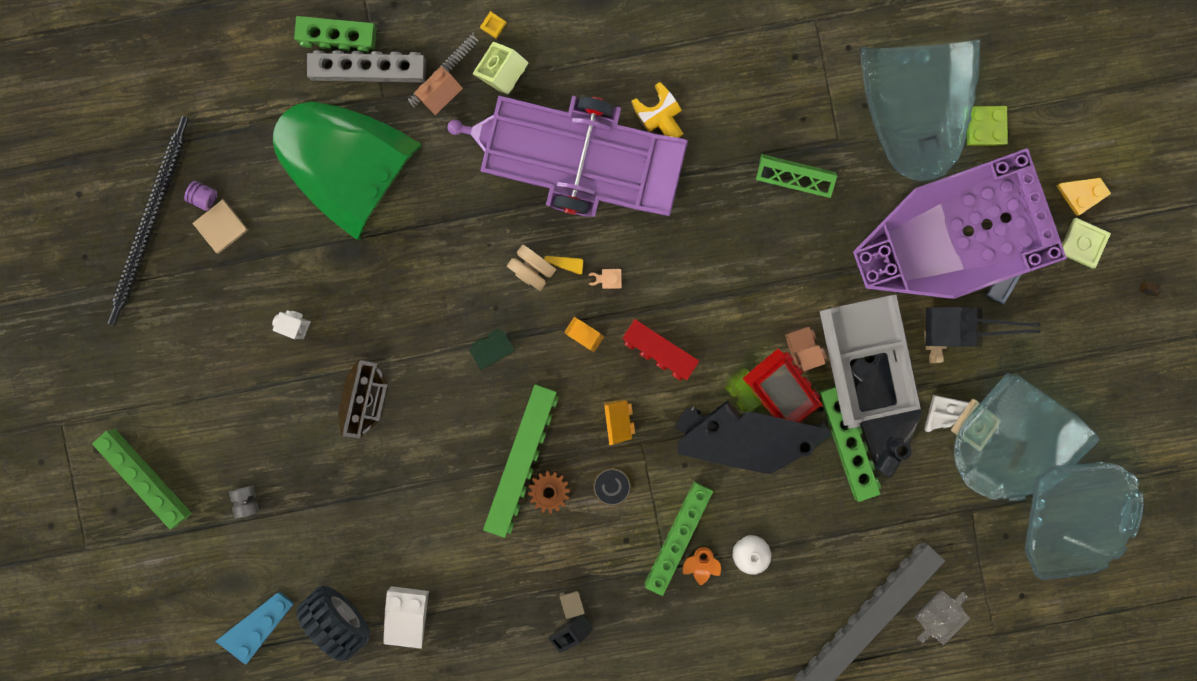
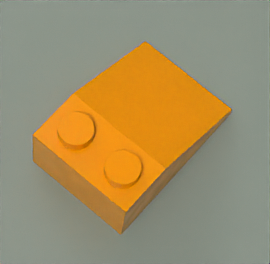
M627 400L604 402L609 445L632 439V434H635L634 422L630 423L629 415H633L631 403L628 404Z

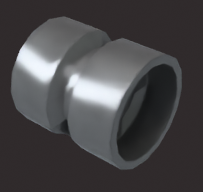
M254 486L229 491L230 501L234 503L232 507L234 518L259 513L258 502L254 501L256 497Z

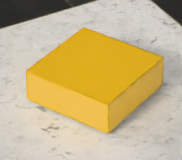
M490 11L480 29L497 39L507 22Z

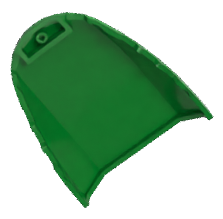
M305 102L289 108L279 118L273 133L275 154L291 179L319 210L357 240L361 239V234L367 220L407 160L418 149L422 148V144L387 124L352 110L319 102Z

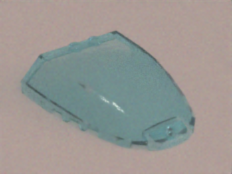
M980 39L940 45L860 48L862 75L868 107L880 143L893 168L901 175L916 181L934 180L945 175L961 155L967 137L968 125L972 119L971 112L976 99L974 97L975 88L979 76ZM936 136L935 139L920 141V140H924V139H927V138Z

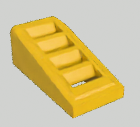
M546 256L544 258L549 264L582 275L583 260L580 258Z

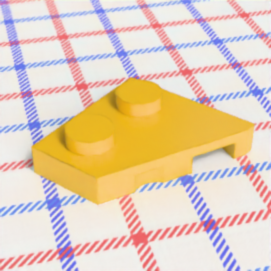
M1101 178L1056 185L1076 216L1081 215L1111 194Z

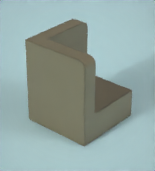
M578 591L569 594L560 593V600L566 619L585 614V608Z

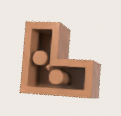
M805 327L784 334L794 359V364L802 371L825 364V351L819 345H815L814 341L817 339L813 329L810 330V327Z

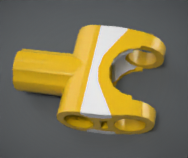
M660 82L655 85L660 100L656 106H644L637 98L631 101L639 120L649 133L659 127L664 136L680 138L684 134L673 116L681 112V108L672 94Z

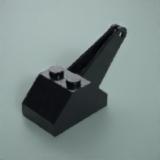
M928 307L926 308L925 346L982 347V336L1040 333V330L983 333V322L1020 326H1041V323H1019L983 319V308Z

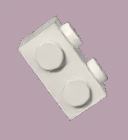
M295 311L279 312V315L274 317L272 323L274 326L273 331L293 339H304L311 321L303 319V315Z

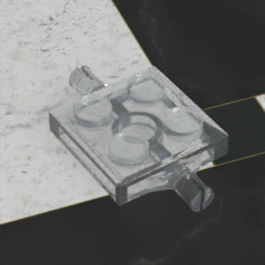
M940 590L915 616L925 629L917 639L923 644L932 636L945 645L970 619L961 607V604L969 597L962 592L954 600L944 591Z

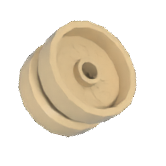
M522 244L517 254L525 262L521 263L516 258H512L507 267L515 272V275L529 286L531 284L541 291L546 282L538 274L542 273L544 276L551 278L556 269Z

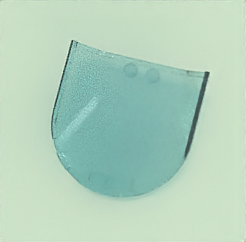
M1007 373L962 424L955 440L954 459L961 478L975 492L998 500V498H1009L1010 501L1026 499L1025 496L1036 492L1039 495L1054 486L1099 442L1100 438L1075 413L1019 375Z
M1086 463L1051 466L1036 477L1025 544V552L1036 577L1041 580H1051L1093 574L1106 569L1109 561L1113 558L1118 560L1128 549L1125 547V544L1130 536L1135 538L1143 515V493L1138 491L1137 485H1139V482L1132 473L1113 463Z

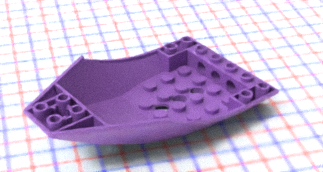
M1028 148L915 188L853 251L867 289L952 299L1067 259ZM1004 212L1009 213L1011 216V220L1008 223H1003L1000 220V216ZM984 219H989L992 222V227L989 230H985L981 226ZM967 225L974 228V233L970 237L963 234V228Z

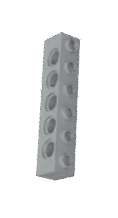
M316 50L313 53H307V77L311 81L426 82V59L424 55L418 52H410L409 55H402L400 52H390V55H383L382 52L377 51L371 52V54H363L360 51H353L352 54H344L343 51H333V54H325L324 51ZM327 62H333V65L330 69H325V64ZM352 62L351 68L344 70V64ZM366 62H371L370 69L363 70V65ZM384 63H391L388 70H382ZM409 63V69L402 71V64Z

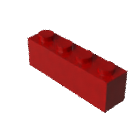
M635 319L622 337L625 340L624 345L632 350L636 347L641 351L639 355L647 360L650 358L656 360L657 363L655 365L664 371L666 368L673 371L672 376L679 381H682V379L688 380L699 363V360Z

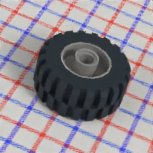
M325 585L319 586L298 605L296 614L298 621H300V626L305 630L306 635L311 638L312 642L322 652H325L327 656L333 657L337 661H347L369 641L370 630L363 616L348 599L334 588Z

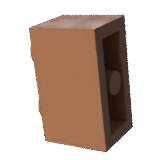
M441 66L414 94L436 115L463 88Z

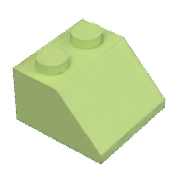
M493 42L476 67L473 75L496 90L508 95L529 62L515 50Z

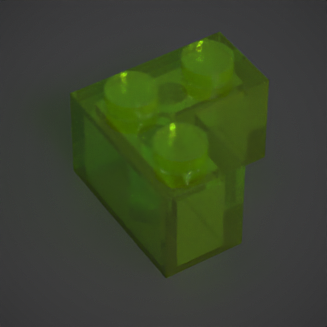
M741 368L724 381L727 385L724 388L730 396L738 399L736 404L742 411H753L761 405V400L742 379L749 371Z

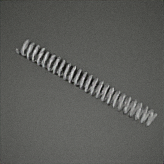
M472 32V35H469L470 38H467L464 44H461L462 47L459 46V49H456V52H453L451 57L445 60L446 63H443L442 67L446 71L450 72L449 69L452 70L449 64L455 67L453 62L458 64L455 60L460 61L458 56L463 59L461 54L466 56L462 50L468 53L466 48L471 51L468 45L474 48L471 42L476 45L474 40L479 42L474 32ZM413 93L414 96H411V99L408 98V101L415 107L414 104L418 105L417 102L420 103V100Z

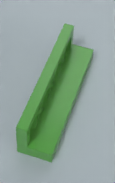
M761 154L756 180L831 198L837 179L836 172ZM764 166L772 168L775 173L769 178L761 176ZM784 172H790L794 179L784 182L779 175ZM807 176L810 177L812 183L804 187L800 185L798 179ZM822 181L830 182L828 192L819 190L816 184Z

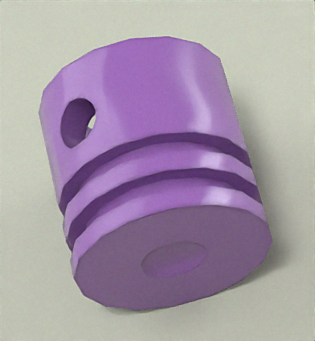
M194 180L188 186L184 200L205 211H209L216 201L217 191Z

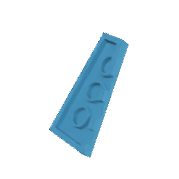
M279 591L216 640V642L246 665L293 606L294 602Z

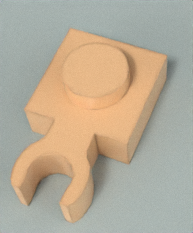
M602 269V275L596 273L589 274V276L596 277V282L589 283L591 286L602 283V289L622 288L621 269Z

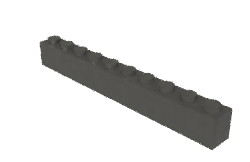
M926 543L918 544L913 549V554L900 563V568L887 577V582L874 591V596L861 605V610L848 619V624L835 633V638L822 647V652L809 661V666L796 675L795 681H835L938 570L945 560Z

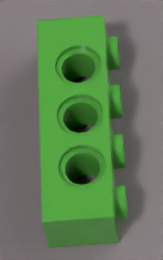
M296 16L294 39L300 46L306 48L317 45L321 49L338 47L341 51L357 49V51L369 53V50L375 51L377 28L374 23ZM320 30V35L314 38V31ZM334 32H340V36L337 39H332ZM353 34H359V38L356 41H351Z

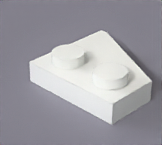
M933 395L924 430L930 432L941 427H951L957 422L970 402Z

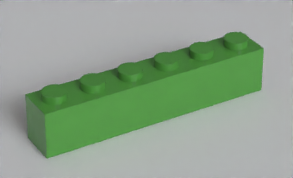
M116 429L105 431L92 443L170 530L178 527L192 514Z

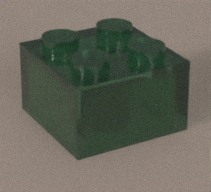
M496 329L488 334L490 338L486 340L479 339L471 344L472 348L469 351L480 370L489 367L517 350L506 330Z

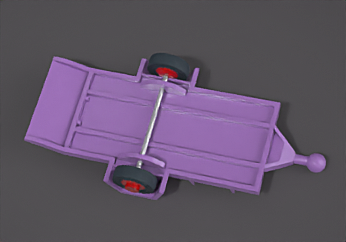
M498 96L494 115L484 121L469 127L462 125L459 120L454 119L447 126L448 131L453 135L460 133L471 135L485 152L481 172L532 184L533 186L549 188L547 206L568 214H577L585 217H595L599 201L639 211L670 216L688 140L653 134L617 125L621 108L613 107V105L598 97H581L579 99L572 96L567 113Z

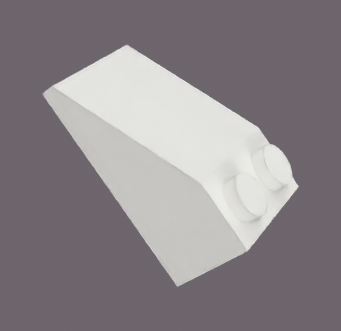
M392 586L389 588L385 605L384 644L422 649L429 591Z

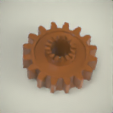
M547 470L544 476L540 472L539 479L535 477L532 479L535 484L529 485V488L533 489V491L528 492V495L533 496L530 502H536L535 509L542 507L543 513L545 509H548L549 513H552L553 508L559 511V505L566 506L563 500H569V496L566 493L570 492V489L565 487L568 481L563 482L564 476H556V471L551 475L549 470ZM551 487L555 493L553 496H547L544 493V489Z

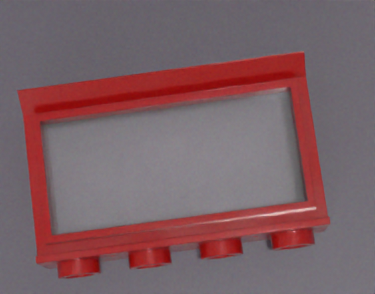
M777 349L742 379L751 387L752 392L761 400V404L771 413V416L800 423L819 406H823L819 401L821 397L815 389L811 390L812 384L805 376H801L803 371L796 364L793 365L794 359L788 352L783 353L780 349Z

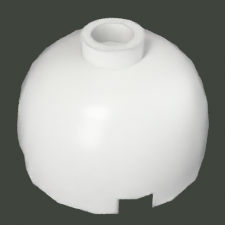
M748 535L738 540L733 548L732 556L736 566L747 574L755 575L762 573L771 562L770 547L764 539L758 536Z

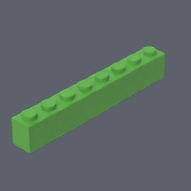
M537 384L534 385L486 520L484 531L504 538L507 533L511 534L514 523L511 522L513 515L517 516L521 506L517 504L520 497H524L527 489L524 483L526 479L530 480L533 472L530 466L532 461H537L540 452L537 450L538 444H543L546 435L543 432L545 424L549 426L552 414H549L551 407H556L559 399L556 396L557 391Z

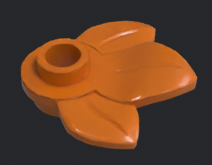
M700 547L695 551L694 556L688 557L685 560L683 574L693 573L696 581L703 585L711 574L720 576L721 565L718 560L713 558V553L709 548ZM706 553L707 558L701 559L700 555Z

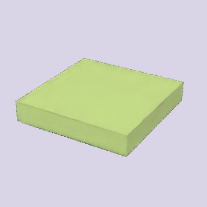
M1073 218L1062 243L1066 257L1092 269L1096 268L1111 233L1078 218Z

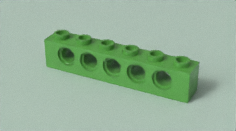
M836 386L818 391L854 500L860 502L880 495L879 489H881L878 478L874 477L873 471L875 468L872 460H868L866 453L869 451L865 441L862 442L860 436L862 434L861 427H847L845 429L840 427V422L843 420L841 410L836 411L834 409L835 402L839 401ZM853 437L855 440L852 447H848L846 444L847 439ZM859 455L861 461L858 465H854L853 458ZM865 473L867 480L864 483H860L859 477Z
M693 481L644 583L645 588L661 596L664 595L713 493L711 488Z

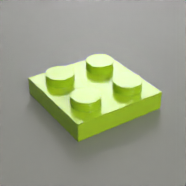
M1007 106L967 107V146H1004L1008 144Z

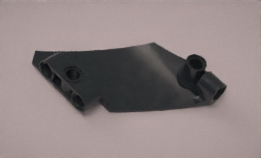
M886 353L870 355L868 361H865V357L850 361L861 412L893 406L897 403ZM921 409L861 422L875 463L874 468L889 478L896 472L902 460L908 459L912 454L909 444L921 417ZM902 446V451L898 454L897 450Z
M727 400L685 433V436L678 441V454L740 469L772 474L802 456L811 455L814 449L830 438L832 434L823 422L813 426L753 411H748L741 415L731 401ZM717 421L718 426L715 429L708 428V423ZM803 442H808V448L805 450H801L800 444Z

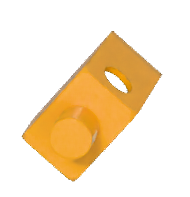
M576 317L572 319L564 332L593 352H595L604 338L602 334Z

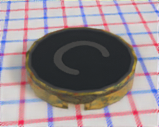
M613 467L603 469L594 479V495L604 505H620L630 495V479L620 469Z

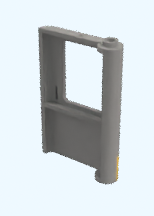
M897 295L880 297L820 311L844 425H848V428H856L860 426L861 422L921 409ZM886 353L897 403L893 406L861 412L850 361L856 358Z

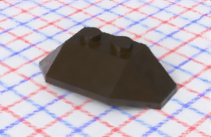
M357 360L346 376L338 411L341 436L360 439L379 422L388 384L377 363Z

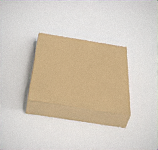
M221 200L193 223L217 254L221 253L248 231L225 200Z

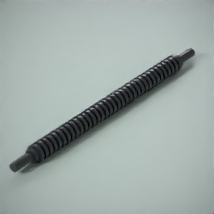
M181 116L176 133H173L172 137L170 136L169 138L173 141H168L167 143L171 147L166 146V149H169V151L165 150L164 153L168 155H163L162 157L166 161L161 160L164 166L160 165L159 167L162 170L158 169L157 171L161 175L156 174L159 180L154 179L157 185L153 184L152 186L156 187V189L151 188L154 194L149 193L152 199H147L151 203H146V206H149V208L144 207L147 213H142L146 217H141V220L144 222L139 221L142 227H137L141 231H136L135 234L139 236H134V239L137 241L133 240L132 243L135 246H130L134 250H129L128 253L132 255H127V258L130 260L126 259L125 262L128 265L124 264L123 266L127 270L122 269V272L125 274H120V277H123V279L119 278L118 280L122 284L117 283V286L120 288H115V291L118 293L114 292L113 295L117 298L112 297V305L114 306L108 320L110 325H116L121 308H124L128 303L125 300H129L130 297L126 295H131V292L128 290L132 291L133 288L130 285L134 286L135 284L131 280L136 281V278L133 276L137 277L138 274L135 271L139 272L140 270L136 266L141 267V264L138 262H142L143 259H140V257L144 258L145 256L141 252L146 253L143 247L148 248V245L145 243L150 241L146 238L151 239L148 233L153 234L150 228H155L151 224L156 225L153 219L158 220L155 214H160L156 210H161V207H158V205L163 206L160 200H165L161 196H166V193H163V191L168 192L165 186H170L166 182L172 181V179L168 178L169 176L173 177L170 171L175 172L171 168L177 167L173 163H178L175 157L180 158L177 153H182V151L178 150L184 147L180 143L185 144V137L183 135L189 118Z

